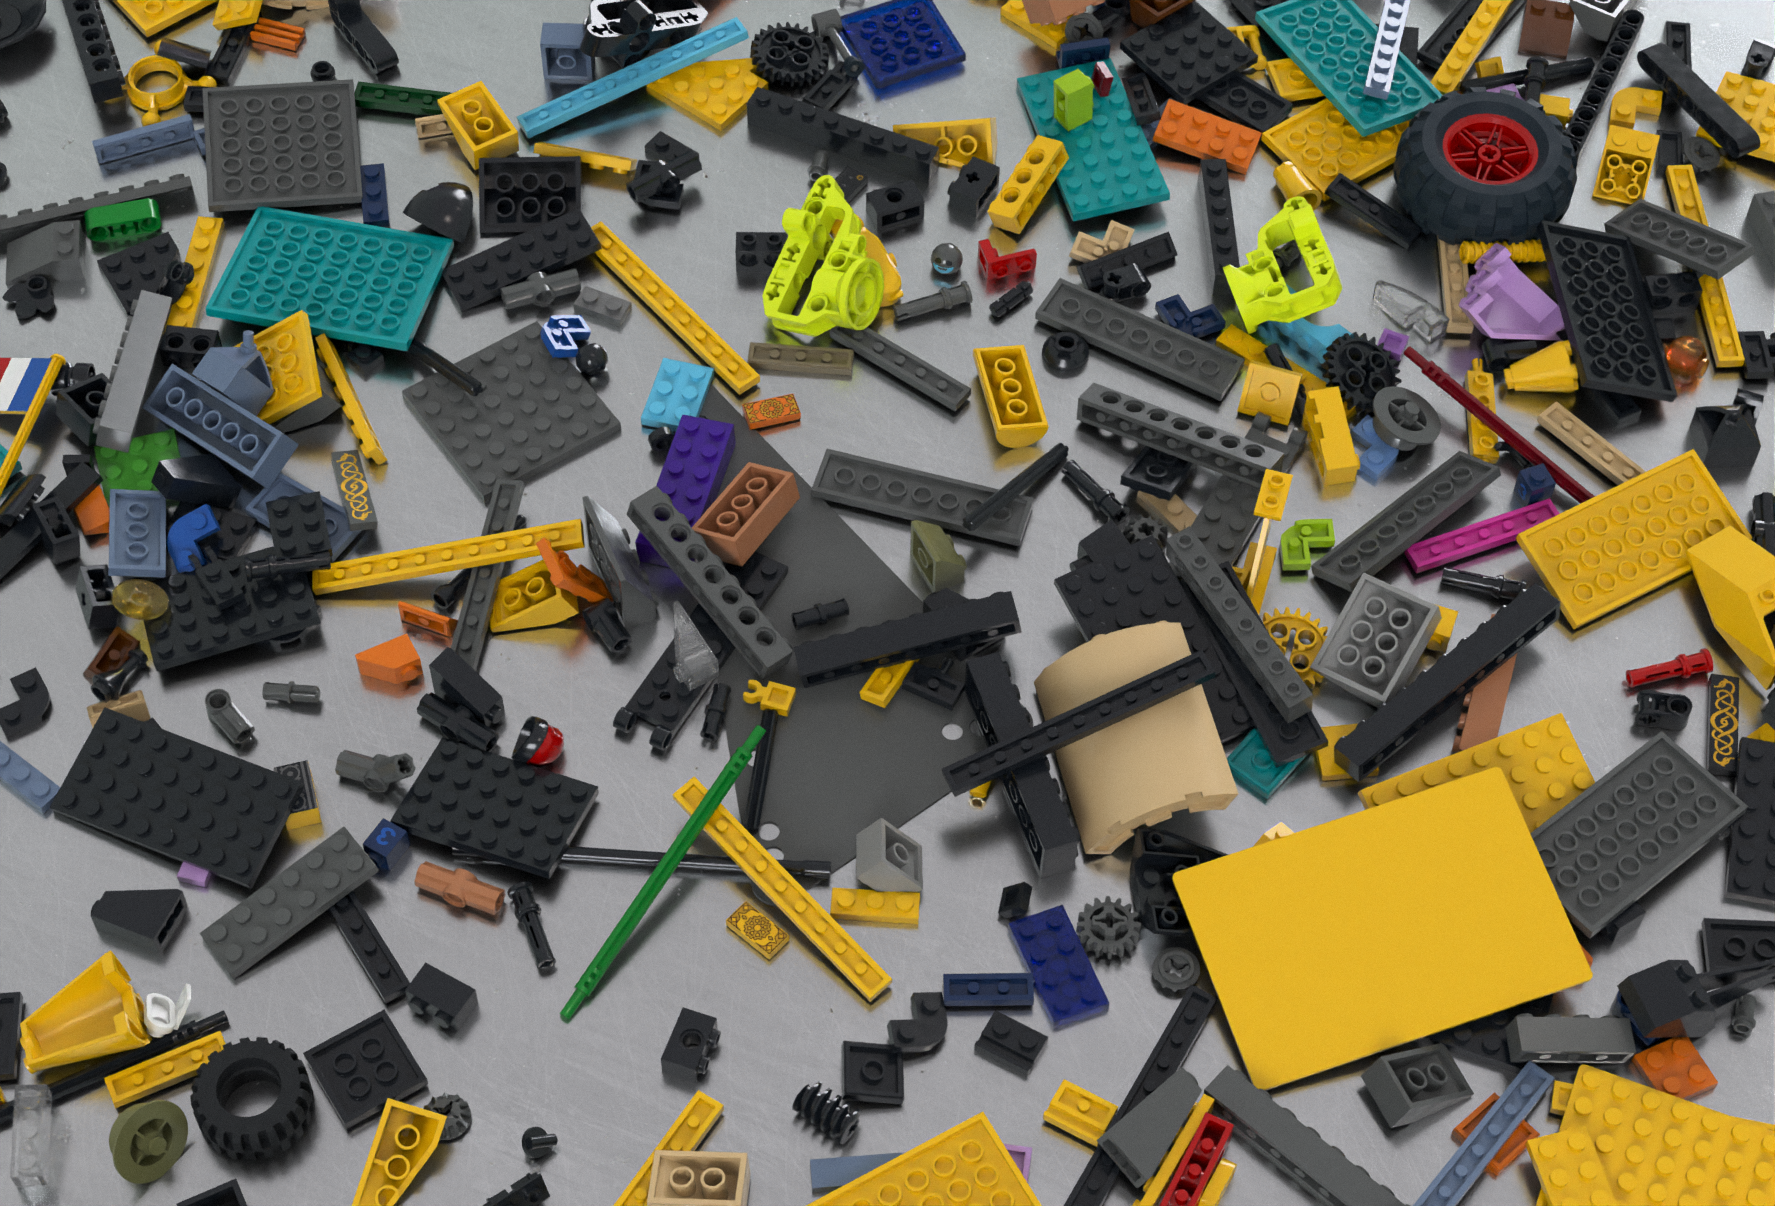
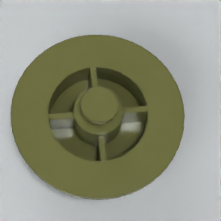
M154 1100L148 1103L132 1105L118 1116L110 1131L109 1147L113 1154L114 1166L121 1177L132 1183H149L162 1177L178 1161L185 1148L188 1136V1123L181 1108L167 1100Z

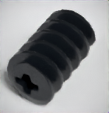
M820 1081L813 1086L806 1085L796 1096L792 1109L796 1112L801 1111V1116L806 1119L811 1118L812 1124L820 1125L821 1130L825 1133L830 1132V1136L833 1139L840 1138V1144L843 1145L849 1140L858 1126L861 1110L856 1109L850 1114L851 1103L847 1102L842 1107L839 1106L842 1097L837 1095L831 1100L832 1089L830 1088L821 1093L820 1090L823 1083Z

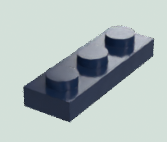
M384 163L362 165L360 170L363 199H361L363 223L388 227L390 226Z
M1033 973L943 974L944 1005H1034Z

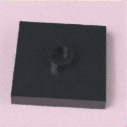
M843 1041L841 1045L842 1100L902 1104L904 1101L903 1052L892 1053L889 1044Z

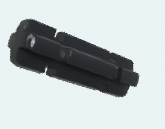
M1022 281L1016 288H1012L1001 296L999 302L996 300L990 304L991 314L1000 317L1006 313V309L1010 310L1024 299L1023 296L1028 297L1032 294L1033 288L1029 281Z

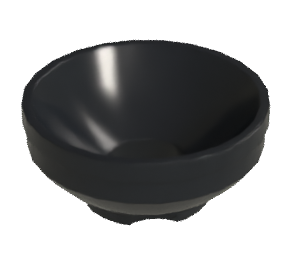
M1059 332L1051 335L1044 342L1042 359L1050 370L1061 374H1071L1080 371L1086 366L1089 360V348L1081 336L1071 332ZM1069 340L1074 345L1071 348H1063L1059 345V342Z

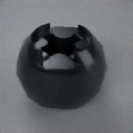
M596 343L580 348L576 355V366L582 373L587 375L602 371L608 363L607 351L603 346Z

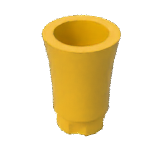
M1283 162L1275 168L1273 176L1286 201L1296 196L1304 197L1308 204H1311L1313 211L1320 205L1322 200L1321 193L1292 162Z

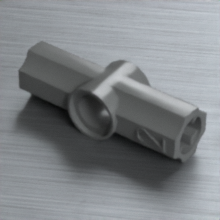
M576 269L547 275L545 272H535L525 282L502 287L500 292L503 304L507 310L531 303L537 306H546L552 303L557 296L581 290V283Z

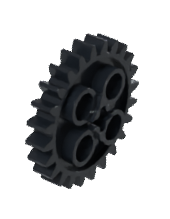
M778 22L776 28L768 25L767 31L760 29V35L755 34L754 40L751 43L750 58H752V65H757L756 71H763L764 78L771 76V82L778 79L780 80V85L783 86L786 81L793 87L794 82H798L800 86H803L804 80L812 84L813 78L819 80L820 74H825V70L828 68L830 51L827 50L828 44L823 43V37L816 38V31L809 33L808 26L799 29V23L791 27L790 23L787 22L786 27H782Z
M1354 332L1351 335L1345 333L1342 337L1339 336L1326 348L1328 352L1322 356L1326 361L1321 367L1327 371L1322 377L1330 380L1326 387L1339 386L1342 402H1347V410L1355 406L1357 414L1364 411L1366 415L1374 412L1373 399L1377 392L1385 387H1397L1401 383V379L1395 377L1400 373V370L1393 368L1397 360L1389 359L1391 351H1383L1384 343L1377 346L1375 344V337L1368 341L1366 333L1358 336L1357 332Z

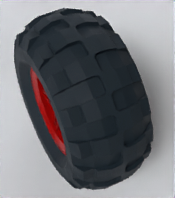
M1470 87L1469 91H1466L1465 94H1459L1454 90L1441 95V98L1437 99L1434 103L1430 102L1409 122V126L1402 133L1397 147L1394 162V179L1397 184L1398 196L1407 215H1412L1413 221L1423 229L1422 232L1426 235L1435 233L1438 235L1439 240L1451 245L1461 244L1463 241L1484 242L1485 244L1494 243L1495 241L1500 243L1506 241L1508 245L1512 243L1519 244V242L1524 243L1525 240L1530 241L1531 239L1537 241L1540 239L1537 226L1541 220L1558 223L1563 218L1569 208L1577 181L1576 168L1578 164L1573 145L1555 115L1546 116L1545 110H1543L1544 106L1532 98L1524 101L1515 96L1516 92L1502 88L1500 93L1487 92L1485 87Z

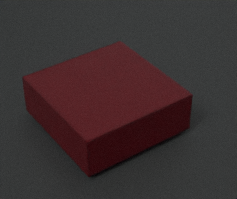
M1104 61L1096 62L1091 80L1099 96L1107 97L1109 96L1113 75Z

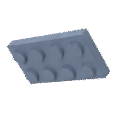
M279 473L269 490L264 487L245 508L246 515L257 519L258 522L270 528L266 502L315 491ZM321 495L333 556L330 557V562L333 563L362 530L350 531L344 507Z
M110 489L108 576L165 578L166 498L160 491Z

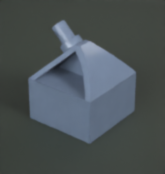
M250 330L243 332V343L240 347H210L192 372L204 384L257 416L274 392L267 365L261 352L257 350V345L254 343V332Z

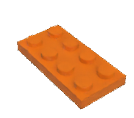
M1169 99L1152 141L1201 159H1226L1228 169L1246 175L1262 132Z

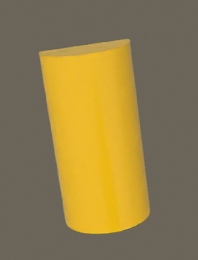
M1024 345L973 349L974 362L998 442L1006 447L1020 448L1039 441L1046 434L1049 426Z

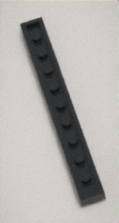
M1200 650L942 768V774L954 797L1207 682L1215 678V670L1204 652Z
M1190 985L1107 1131L1179 1070L1215 1007L1217 997ZM1100 1144L1064 1206H1102L1122 1170Z

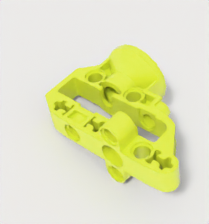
M824 175L819 177L814 183L801 210L795 208L785 210L782 217V226L788 234V238L767 280L762 295L765 315L772 319L776 329L813 337L819 336L835 326L852 330H864L872 324L878 314L884 292V277L880 264L874 259L866 257L868 254L865 251L867 242L866 237L860 235L862 228L860 219L844 199V192L835 179L830 175ZM836 219L843 220L833 240L829 235ZM817 260L824 261L822 267L814 275L811 291L798 316L791 315L800 297L799 292L805 279L809 278Z
M1301 196L1287 200L1284 208L1260 228L1257 250L1245 254L1249 264L1239 268H1235L1232 265L1223 267L1248 334L1256 332L1258 324L1268 320L1290 323L1333 306L1342 291L1340 276L1321 233L1311 204H1308L1306 199ZM1292 240L1296 241L1307 271L1314 283V286L1294 294L1289 293L1273 254L1276 247Z

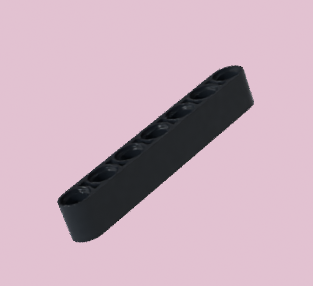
M1663 42L1638 52L1637 60L1642 70L1733 158L1741 157L1760 147L1758 133Z

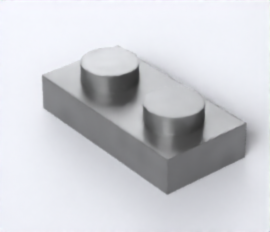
M587 286L583 288L573 304L574 311L621 327L632 309L631 302Z

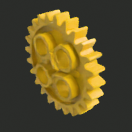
M1288 607L1285 608L1284 614H1280L1279 610L1275 608L1273 617L1265 612L1262 622L1284 656L1290 631H1296L1289 662L1303 682L1310 689H1314L1315 681L1322 683L1324 677L1313 671L1310 666L1327 638L1325 635L1328 627L1319 628L1320 619L1311 621L1310 612L1304 617L1300 616V608H1297L1294 614H1290ZM1279 632L1283 634L1284 637L1276 638L1272 635V633ZM1308 639L1311 642V644L1305 645L1302 644L1299 640ZM1301 663L1306 668L1303 670L1297 669L1293 664Z

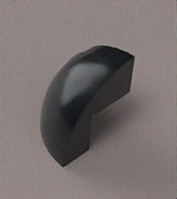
M442 182L438 183L436 187L422 190L416 194L407 204L403 213L415 221L463 243L472 218L473 196L470 188L464 184Z

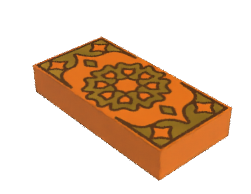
M794 394L742 404V410L750 430L801 419V412Z

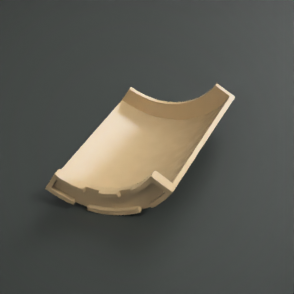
M1159 621L1153 624L1125 628L1106 635L1099 634L1094 636L1091 641L1069 651L1044 668L1034 681L1045 721L1191 655L1181 623ZM1201 684L1055 751L1086 854H1112L1116 848L1134 835L1133 830L1145 823L1150 827L1172 818V812L1187 808L1189 813L1225 810L1239 794Z

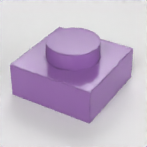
M1384 328L1377 346L1384 343L1383 351H1391L1389 358L1400 361L1408 344L1409 336Z

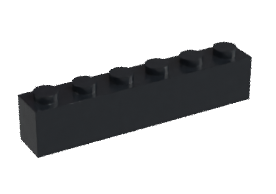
M1201 159L1198 186L1212 295H1233L1223 267L1232 265L1235 268L1240 267L1226 159Z

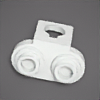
M185 984L176 1006L170 998L162 994L151 993L147 995L144 1001V1023L148 1034L161 1038L165 1034L171 1033L173 1029L178 1030L191 1002V984Z

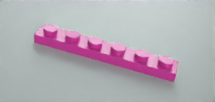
M1549 498L1415 543L1405 550L1404 554L1417 574L1515 541L1519 533L1560 513Z

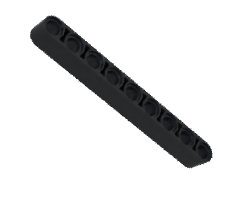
M1632 9L1623 13L1566 129L1567 137L1570 138V142L1573 145L1577 164L1639 39L1644 15L1638 10Z

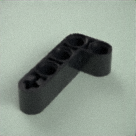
M328 0L334 24L374 73L378 74L399 63L396 51L362 11L359 0Z

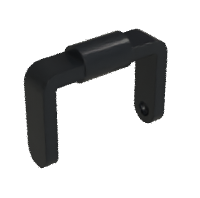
M1500 441L1493 447L1496 451H1508L1524 469L1534 466L1505 441Z

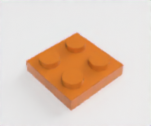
M1673 1037L1635 1054L1631 1060L1648 1087L1684 1100H1689L1715 1088L1718 1084V1081L1688 1037Z

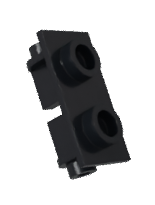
M537 1172L533 1174L527 1173L525 1177L510 1185L513 1191L508 1193L504 1189L493 1197L487 1198V1203L482 1206H535L550 1197V1194L541 1174H537Z

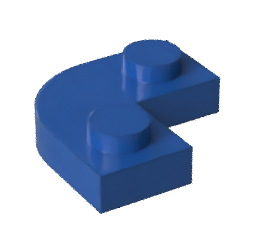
M582 315L550 316L549 321L542 326L540 331L541 339L552 357L558 358L576 357L579 349L574 340H588L591 334V330Z
M207 504L179 518L169 530L167 547L179 573L194 570L188 559V556L193 553L198 557L202 567L208 565L197 542L221 530L211 507Z

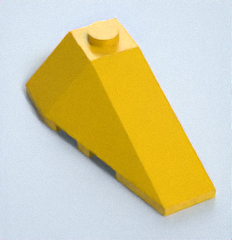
M996 117L893 125V132L939 147L940 163L962 168L974 156L995 165L998 144Z
M387 1098L352 1206H394L437 1148L447 1116Z

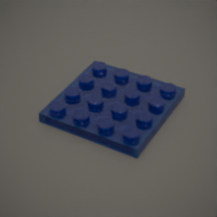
M891 0L840 16L842 32L858 59L863 62L864 69L876 89L966 61V53L932 0Z

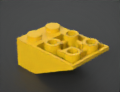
M1610 125L1592 197L1631 205L1639 199L1644 200L1660 135Z

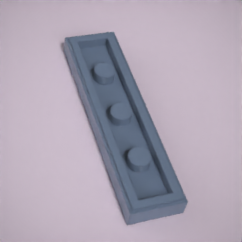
M188 114L93 140L92 144L98 163L101 164L194 138L193 131L195 130L191 116Z

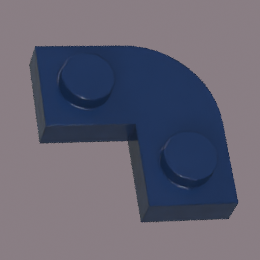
M1179 294L1160 300L1155 304V310L1166 325L1196 338L1225 329L1226 321L1214 304L1190 312Z

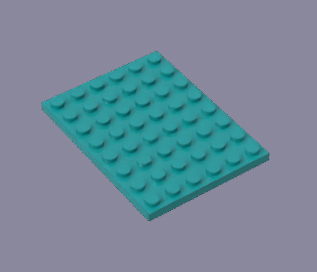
M260 206L257 207L205 308L206 315L271 327L303 310L308 314L312 335L319 336L325 333L329 338L408 351L440 280L443 269L453 251L454 240Z

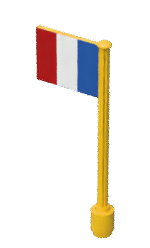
M53 354L50 358H0V414H26L0 468V497L61 366L66 363L65 358L60 354Z

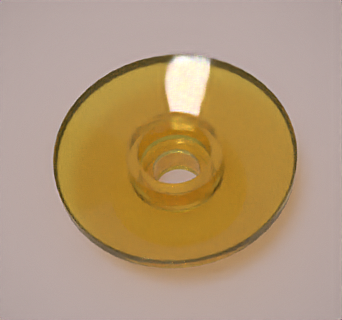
M138 579L119 583L113 589L111 597L114 607L120 613L138 620H150L160 617L166 612L169 604L168 596L161 587L152 582Z

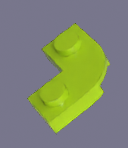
M1332 519L1297 520L1293 526L1281 535L1280 554L1283 571L1310 570L1309 548L1334 547L1335 536Z

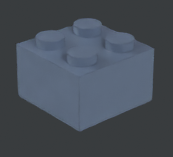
M543 23L540 48L544 79L593 80L595 57L587 56L580 50V44L583 39V24Z

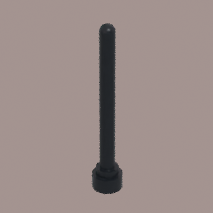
M524 515L517 516L513 531L519 530L525 524L526 518ZM472 568L463 569L449 584L439 585L431 593L435 603L447 609L455 601L456 591L470 578Z

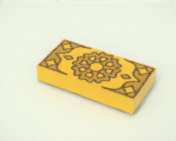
M747 901L726 919V926L769 960L789 941V935Z

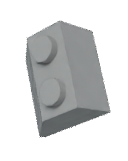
M880 818L856 834V878L877 892H919L923 889L922 845L883 818Z

